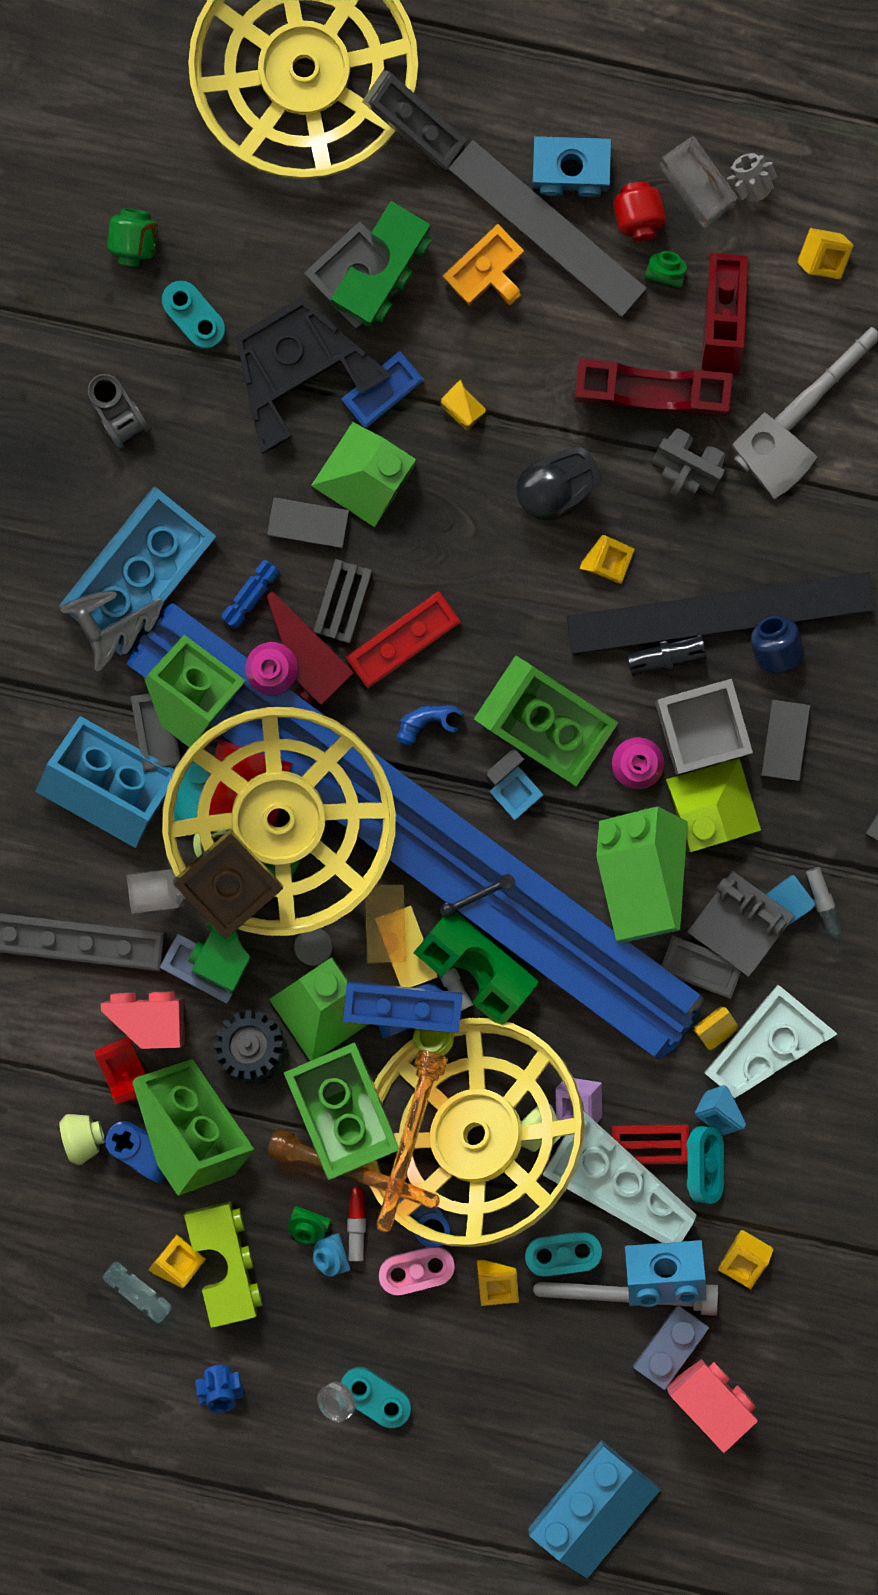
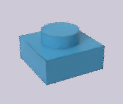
M519 766L489 791L514 820L543 796L541 791Z

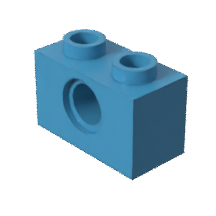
M534 136L532 189H539L540 194L545 196L563 195V190L578 191V195L582 197L601 196V191L608 192L610 185L611 139ZM566 160H575L581 165L582 171L577 176L571 177L565 175L560 166Z
M702 1240L625 1246L629 1306L652 1307L657 1304L675 1302L691 1304L696 1301L706 1300ZM662 1275H671V1277H668V1278H662V1277H660V1276H662Z

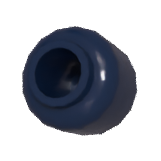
M770 616L760 621L751 633V646L756 662L761 669L770 673H785L801 662L804 656V645L799 628L794 621L781 616Z

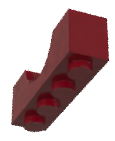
M579 358L574 403L726 417L730 407L733 373L703 370L659 371L630 367L618 362Z

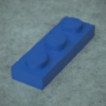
M347 981L343 1022L459 1033L463 993Z

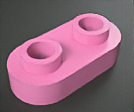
M441 1246L437 1248L426 1247L391 1256L380 1267L379 1281L383 1289L393 1295H404L439 1286L449 1281L452 1277L455 1267L454 1259L451 1253ZM433 1258H438L443 1263L442 1269L437 1272L431 1271L428 1267V1262ZM394 1268H402L405 1271L406 1276L402 1281L392 1279L391 1271Z

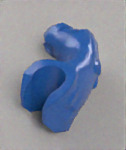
M422 706L399 720L401 721V728L397 734L398 742L411 746L415 743L416 736L420 733V730L424 729L427 722L438 721L448 731H459V728L451 727L447 724L446 717L451 712H456L461 716H464V714L454 706Z

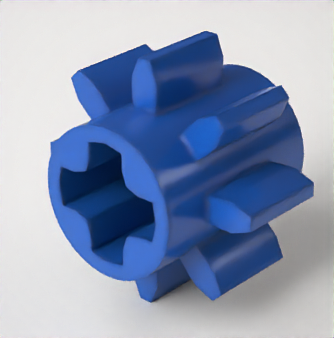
M210 1366L203 1372L204 1379L195 1380L199 1405L207 1404V1409L211 1412H228L235 1407V1399L244 1397L240 1373H232L229 1366Z

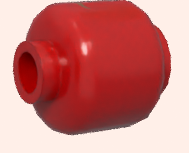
M636 182L622 187L621 193L615 197L614 210L618 230L625 236L633 237L635 242H645L656 237L655 232L665 226L666 214L662 193L658 189L651 187L650 183Z

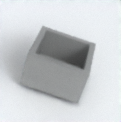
M732 679L655 701L675 775L753 753Z

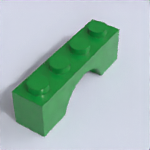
M302 859L290 863L291 878H293ZM262 862L276 877L275 865ZM208 922L206 928L211 930L205 944L197 942L188 962L194 965L191 974L233 995L250 961V956L242 947L237 936V930L227 939H224Z

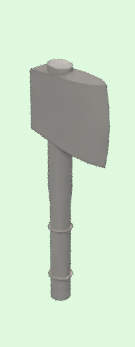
M870 327L858 340L855 339L856 342L829 369H825L826 372L800 393L775 419L764 412L731 445L737 454L734 458L736 463L744 471H750L773 499H776L796 484L817 458L809 448L789 431L878 342V331L873 327Z

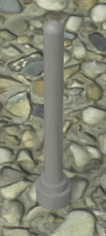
M537 1282L533 1287V1292L538 1297L629 1303L628 1287ZM706 1284V1300L696 1301L691 1304L675 1302L657 1305L693 1307V1311H701V1315L716 1316L718 1285Z

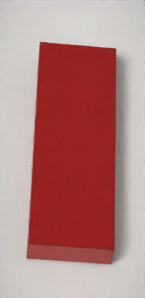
M438 591L348 655L346 659L367 689H369L459 625L461 621Z

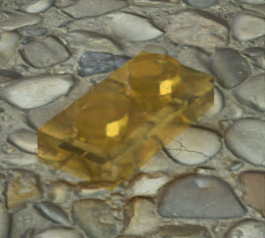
M404 885L375 886L365 898L368 963L406 962Z

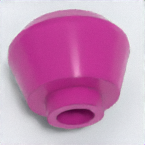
M267 642L251 651L246 661L245 672L249 683L257 691L268 695H276L286 691L293 685L298 673V663L295 655L288 647L276 642Z
M630 738L622 742L613 754V773L617 780L628 788L636 790L648 788L655 784L662 775L664 769L663 754L654 742L646 738ZM637 756H643L644 759L637 758ZM634 766L641 768V770H636Z

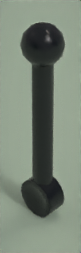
M505 874L500 878L499 882L453 904L449 902L444 903L440 908V912L444 917H452L456 910L502 888L506 890L511 889L515 884V880L510 874Z

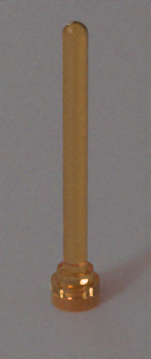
M419 1050L414 1067L417 1069L416 1076L419 1078L377 1220V1228L381 1232H388L392 1228L433 1082L438 1081L439 1076L444 1075L448 1059L435 1052Z
M281 1128L275 1131L269 1143V1157L282 1162L298 1159L323 1168L316 1149L302 1145L301 1140L296 1138L295 1133ZM362 1166L342 1174L344 1177L428 1208H436L440 1203L439 1196L433 1192Z

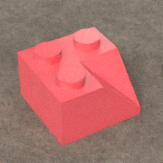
M701 1359L674 1378L667 1386V1390L673 1400L725 1453L758 1422L753 1413L757 1407L738 1385L733 1390L727 1385L730 1378L715 1362L708 1366Z

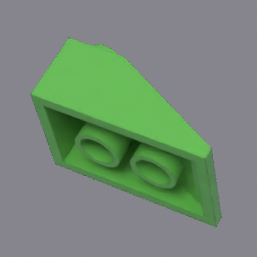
M516 655L474 718L475 721L576 787L618 724L617 721Z
M658 806L599 821L596 857L615 938L620 943L680 930L688 821Z
M352 1043L284 1072L328 1180L400 1150L357 1043Z
M193 1059L136 1077L133 1080V1087L157 1165L178 1196L234 1176L253 1152L254 1148Z

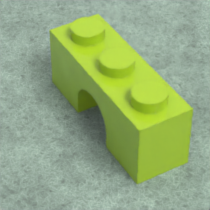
M229 1201L187 1211L184 1217L193 1252L207 1249L218 1251L225 1257L228 1264L227 1276L222 1281L204 1286L202 1289L211 1328L256 1317L258 1314L257 1307L263 1306L258 1283L251 1284L248 1269L254 1268L249 1246L242 1247L239 1232L245 1231L240 1208L233 1210L232 1202Z

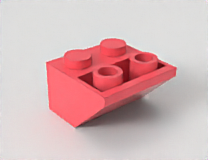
M175 991L149 993V1000H136V993H113L110 995V1001L101 1003V1012L141 1049L180 1048L185 1045L184 998L175 999Z

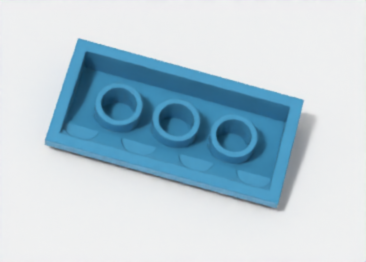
M153 487L59 604V607L95 592L115 591L117 596L114 599L91 611L100 630H103L156 598H160L164 602L215 539L216 535L158 488ZM145 619L142 620L139 632L143 629ZM122 635L115 650L120 655L123 654L121 652Z

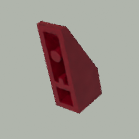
M710 253L702 340L701 370L739 375L744 350L748 256Z
M272 591L267 596L282 644L293 652L298 663L296 681L300 685L295 691L308 704L312 705L317 701L323 707L355 674Z

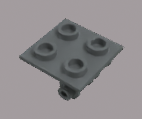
M732 871L727 879L724 878L716 888L717 893L687 933L750 977L795 915Z

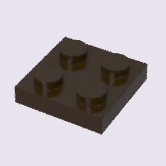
M231 829L173 879V885L224 939H227L283 890L282 883Z

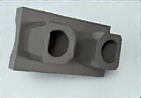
M676 429L668 439H663L651 463L664 469L661 476L674 483L670 494L677 496L679 490L683 487L694 494L700 488L712 495L725 471L722 469L725 453L713 446H707L702 457L688 451L693 438L681 429Z

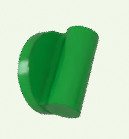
M662 251L650 257L644 279L681 289L687 269L686 263L674 252Z
M295 1205L288 1223V1230L298 1242L302 1244H315L317 1241L324 1239L331 1219Z

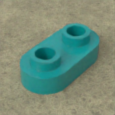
M175 281L165 288L162 294L163 308L187 338L200 349L208 350L220 345L225 337V324L220 315L191 283L186 281ZM179 293H183L188 297L187 303L183 306L174 304V297ZM203 322H209L213 325V330L208 335H203L199 332V326Z
M698 1126L692 1130L687 1140V1189L690 1197L696 1203L714 1204L721 1198L724 1189V1141L721 1132L717 1128Z
M584 1231L538 1237L529 1243L525 1252L528 1268L539 1276L588 1271L599 1263L602 1256V1248L598 1239L591 1233ZM586 1244L589 1247V1254L586 1257H578L575 1254L577 1245ZM541 1249H548L551 1252L552 1256L548 1262L543 1263L537 1259V1253Z
M354 1367L344 1374L340 1384V1391L343 1399L349 1405L387 1428L399 1427L408 1420L411 1412V1403L405 1392L365 1367ZM357 1381L365 1383L367 1387L366 1392L361 1395L354 1393L352 1390V1385ZM390 1402L396 1403L399 1407L398 1413L392 1416L384 1411L385 1405Z

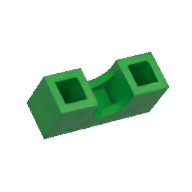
M390 201L371 232V240L382 246L389 254L390 260L387 267L375 275H366L350 267L331 298L332 306L370 329L375 321L382 323L393 306V303L388 301L396 288L402 291L413 273L408 267L414 257L417 255L422 258L433 240L432 237L428 236L431 225L393 201Z
M455 911L452 917L447 918L443 916L413 952L441 977L451 968H462L472 974L479 987L478 995L472 1001V1004L493 1022L504 1025L539 983L538 980L457 911Z

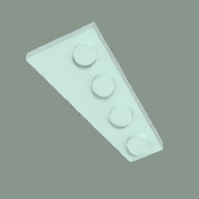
M583 1111L585 1123L583 1148L577 1169L567 1189L661 1243L682 1242L694 1223L696 1214ZM574 1134L564 1136L543 1172V1176L559 1184L568 1166L573 1148Z

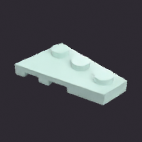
M776 985L704 1073L719 1086H727L732 1096L736 1098L824 1041L831 1039L837 1033L782 987Z

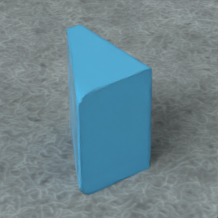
M790 875L765 894L795 915L788 925L817 906L794 875Z
M725 1085L706 1091L695 1111L696 1117L708 1126L717 1128L722 1135L744 1129L746 1125L730 1090Z

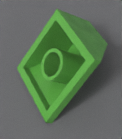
M352 422L311 486L375 528L417 463L415 458L388 440Z
M186 635L182 636L145 678V683L161 727L188 747H191L205 732L210 730L246 681Z
M333 957L269 999L310 1061L323 1056L369 1025L343 1022L346 985L349 980Z

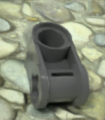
M100 374L90 381L88 385L89 399L118 449L124 447L123 442L141 431L147 433L151 430L135 402L130 400L121 383L114 376ZM102 383H111L116 387L115 398L110 402H100L96 398V389ZM133 421L132 423L128 424L127 426H125L124 428H122V429L119 430V428H121V427H123L124 425H126L127 423Z

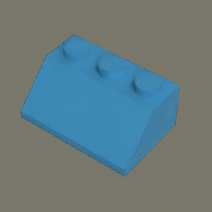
M80 716L47 763L35 792L136 848L165 800L167 786L175 769L157 765L154 762L160 760L149 755V759L145 758L140 749ZM143 759L157 766V769L144 772Z
M601 1440L529 1526V1536L558 1561L588 1578L661 1489Z

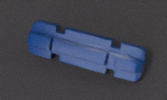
M267 560L260 563L255 570L257 574L248 579L233 599L235 603L232 606L229 605L222 614L221 618L231 627L235 629L240 627L246 619L244 615L252 611L268 590L266 587L268 583L272 584L279 575L278 568Z

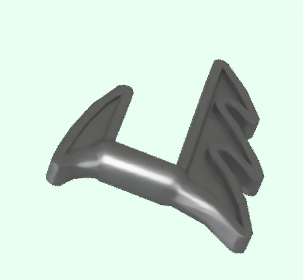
M113 590L95 592L62 605L60 611L71 614L78 620L94 652V669L100 671L111 659L121 635V652L126 654L136 639L143 619H145L143 629L146 632L151 631L163 605V601L160 598H156L103 630H100L91 611L114 599L117 594Z

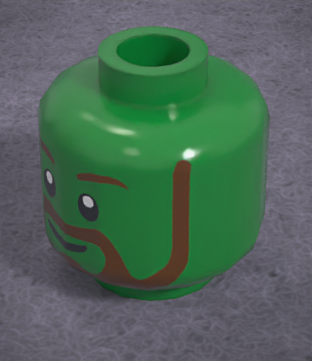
M122 208L120 214L113 215L110 218L106 248L109 253L118 256L117 263L127 266H140L141 260L150 259L155 255L159 228L156 221L150 219L151 213Z

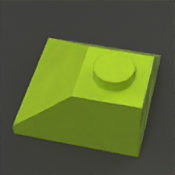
M739 758L666 779L676 816L688 821L687 852H693L761 831Z

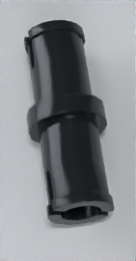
M701 635L669 644L667 640L659 642L660 646L627 653L632 677L666 668V671L674 670L673 666L707 659Z

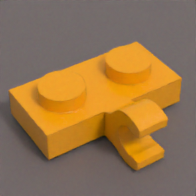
M497 224L443 275V280L468 306L490 286L510 306L521 294L518 287L504 273L524 255V250Z

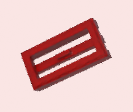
M688 1124L611 1126L612 1137L624 1149L681 1148V1155L633 1156L641 1164H688ZM681 1133V1140L620 1141V1134Z

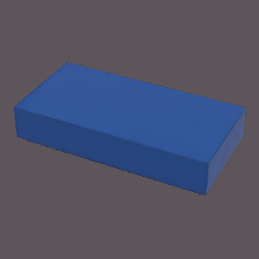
M401 351L382 365L388 371L391 379L363 396L358 388L355 387L341 399L365 429L369 428L424 382L422 376Z

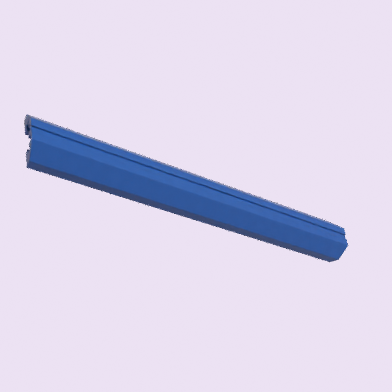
M174 603L160 611L159 617L151 631L146 632L144 630L138 637L127 662L128 666L146 678L182 636L186 635L246 681L213 724L212 728L222 721L243 712L267 707H293L323 715L289 689L280 694L268 695L253 688L245 672L247 658ZM278 718L279 739L302 741L325 752L340 737L330 729L310 721L295 718ZM262 719L246 722L229 729L221 735L233 744L241 747L264 740ZM352 747L337 763L351 780L358 803H381L380 791L372 771L362 756ZM280 750L281 760L293 763L291 773L301 777L316 762L315 759L304 754ZM373 752L383 767L391 787L396 812L395 838L390 861L441 899L452 904L499 882L503 875L510 874L515 880V884L511 889L506 890L502 888L458 909V911L658 1060L678 1047L689 1029L698 1020L704 1001L700 994L630 942L620 943L616 941L614 930ZM328 771L314 788L319 793L323 804L346 803L341 786L333 774ZM383 818L360 819L357 836L377 851L383 831ZM348 819L337 820L347 828Z

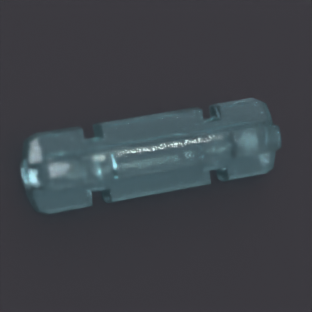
M118 1262L111 1264L104 1273L103 1280L113 1288L115 1286L119 1287L120 1290L118 1292L141 1311L145 1308L149 1311L146 1315L155 1322L160 1323L170 1312L171 1304L162 1297L157 1299L154 1296L156 1294L155 1291L135 1275H127V1269Z

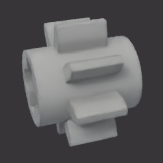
M754 153L742 155L730 167L733 175L729 176L727 181L732 193H738L740 200L746 199L751 202L762 200L774 188L771 180L775 179L777 174L772 162H766L764 155L758 156Z

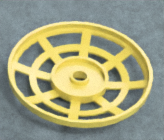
M207 0L197 18L191 37L188 61L190 85L197 108L208 129L220 144L240 161L259 171L278 177L293 179L324 178L348 171L367 161L381 150L396 133L394 129L362 103V97L346 87L349 81L350 68L372 63L373 70L370 90L384 70L383 60L406 55L407 71L405 86L415 93L418 74L417 44L410 19L400 0L382 1L390 9L400 28L403 39L381 45L372 24L355 7L359 0H305L324 3L335 8L325 25L313 21H303L299 1L304 0H260L243 17L224 3L226 0ZM284 4L288 24L281 26L270 36L253 25L264 13L278 5ZM214 16H216L233 29L225 52V75L202 77L201 60L203 44L208 28ZM348 17L362 31L369 48L347 52L344 43L337 34ZM243 38H246L261 49L258 70L236 73L237 54ZM307 58L313 61L315 64L313 74L305 78L297 76L293 71V66L297 60ZM262 85L263 90L272 103L261 119L257 118L246 105L239 89ZM228 90L230 99L237 112L253 128L240 146L218 124L208 105L205 93ZM339 101L356 112L339 127L324 133L321 111L326 110ZM285 111L306 115L309 136L290 135L277 131L273 127ZM365 118L384 129L380 136L360 153L331 165L327 148L328 143L335 142L351 133ZM265 138L286 146L312 147L316 168L282 167L263 161L253 154Z
M267 707L246 711L222 721L205 732L187 750L176 766L167 786L163 804L162 834L167 858L175 877H177L186 867L178 850L176 837L199 833L200 842L204 851H206L214 844L211 831L233 829L239 839L261 862L275 865L276 878L283 885V890L275 896L278 897L280 920H265L251 917L238 929L266 936H290L311 932L334 923L351 912L370 894L381 878L391 856L395 838L396 812L392 790L383 767L371 749L354 732L336 720L313 711L293 707ZM278 718H295L310 721L330 729L340 737L325 752L302 741L279 739ZM262 719L264 740L256 741L237 749L222 762L204 749L212 740L229 729L249 721ZM352 747L362 756L372 771L380 791L381 803H358L351 780L337 763ZM280 750L298 752L315 759L316 762L302 777L291 772L282 771ZM260 752H265L266 773L247 781L231 769L243 759ZM194 761L211 773L200 795L197 818L174 821V807L178 789L187 769ZM328 771L333 774L341 786L346 803L323 804L319 793L314 787ZM221 781L238 794L233 804L232 813L209 816L212 796ZM277 808L286 810L290 815L288 823L282 827L272 826L267 820L268 814L272 810ZM383 818V831L378 851L371 867L362 877L346 863L357 840L360 819ZM348 819L345 837L339 850L335 853L320 840L325 828V820ZM309 853L325 865L312 876L292 882L290 863L304 858ZM335 874L352 889L343 899L329 908L310 916L295 919L293 895L315 889Z
M490 1018L461 1019L459 1033L453 1032L454 1037L466 1035L468 1058L446 1064L426 1078L411 1064L421 1054L415 1047L412 1039L391 1057L374 1082L382 1104L399 1075L416 1089L404 1110L399 1133H394L400 1148L399 1153L404 1171L416 1190L401 1203L397 1204L382 1179L377 1160L363 1165L367 1182L378 1202L397 1222L409 1231L429 1241L448 1246L477 1247L494 1244L516 1236L534 1225L554 1207L566 1191L577 1169L583 1148L585 1127L583 1104L576 1081L565 1062L546 1042L532 1032L510 1022H505L504 1025L493 1022ZM481 1033L498 1034L514 1038L531 1046L537 1053L525 1070L503 1059L484 1057ZM548 1063L557 1070L567 1088L573 1106L574 1118L553 1121L549 1101L540 1085L536 1082ZM485 1069L503 1072L514 1077L517 1081L505 1096L502 1097L495 1092L485 1089ZM464 1071H469V1090L459 1092L448 1099L437 1088L439 1084L448 1078ZM529 1091L538 1105L542 1123L521 1126V1120L514 1108ZM427 1099L438 1109L430 1132L412 1133L416 1115L422 1103ZM476 1126L484 1127V1139L477 1145H470L467 1139L469 1131ZM574 1134L573 1148L568 1166L559 1184L550 1195L537 1181L549 1161L554 1137ZM542 1139L538 1158L528 1174L515 1162L520 1152L522 1141ZM431 1148L435 1159L440 1165L426 1181H424L416 1167L412 1149ZM505 1173L518 1185L504 1196L485 1202L486 1181ZM452 1176L462 1181L470 1182L469 1203L449 1200L439 1195L437 1191ZM525 1194L540 1206L529 1217L516 1225L493 1234L482 1235L484 1214L508 1207ZM428 1200L445 1211L468 1215L466 1236H453L437 1232L418 1223L410 1215Z

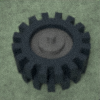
M245 1010L246 1014L237 1012L233 1014L234 1018L232 1020L226 1019L223 1022L225 1026L222 1030H217L216 1036L218 1041L214 1042V1049L217 1051L215 1055L217 1061L229 1075L244 1083H249V1081L260 1083L265 1077L268 1079L274 1076L272 1072L275 1069H281L283 1066L281 1060L282 1058L286 1059L287 1055L285 1051L287 1042L283 1037V1031L271 1018H268L261 1012H258V1014L252 1010Z

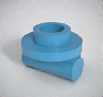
M340 1233L327 1236L316 1242L313 1250V1260L316 1267L323 1274L331 1277L351 1270Z

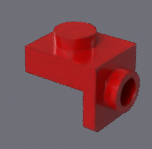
M126 1037L95 1050L96 1060L110 1087L114 1103L120 1104L122 1102L136 1101L137 1096L132 1082L136 1077L145 1075L147 1072L132 1040Z

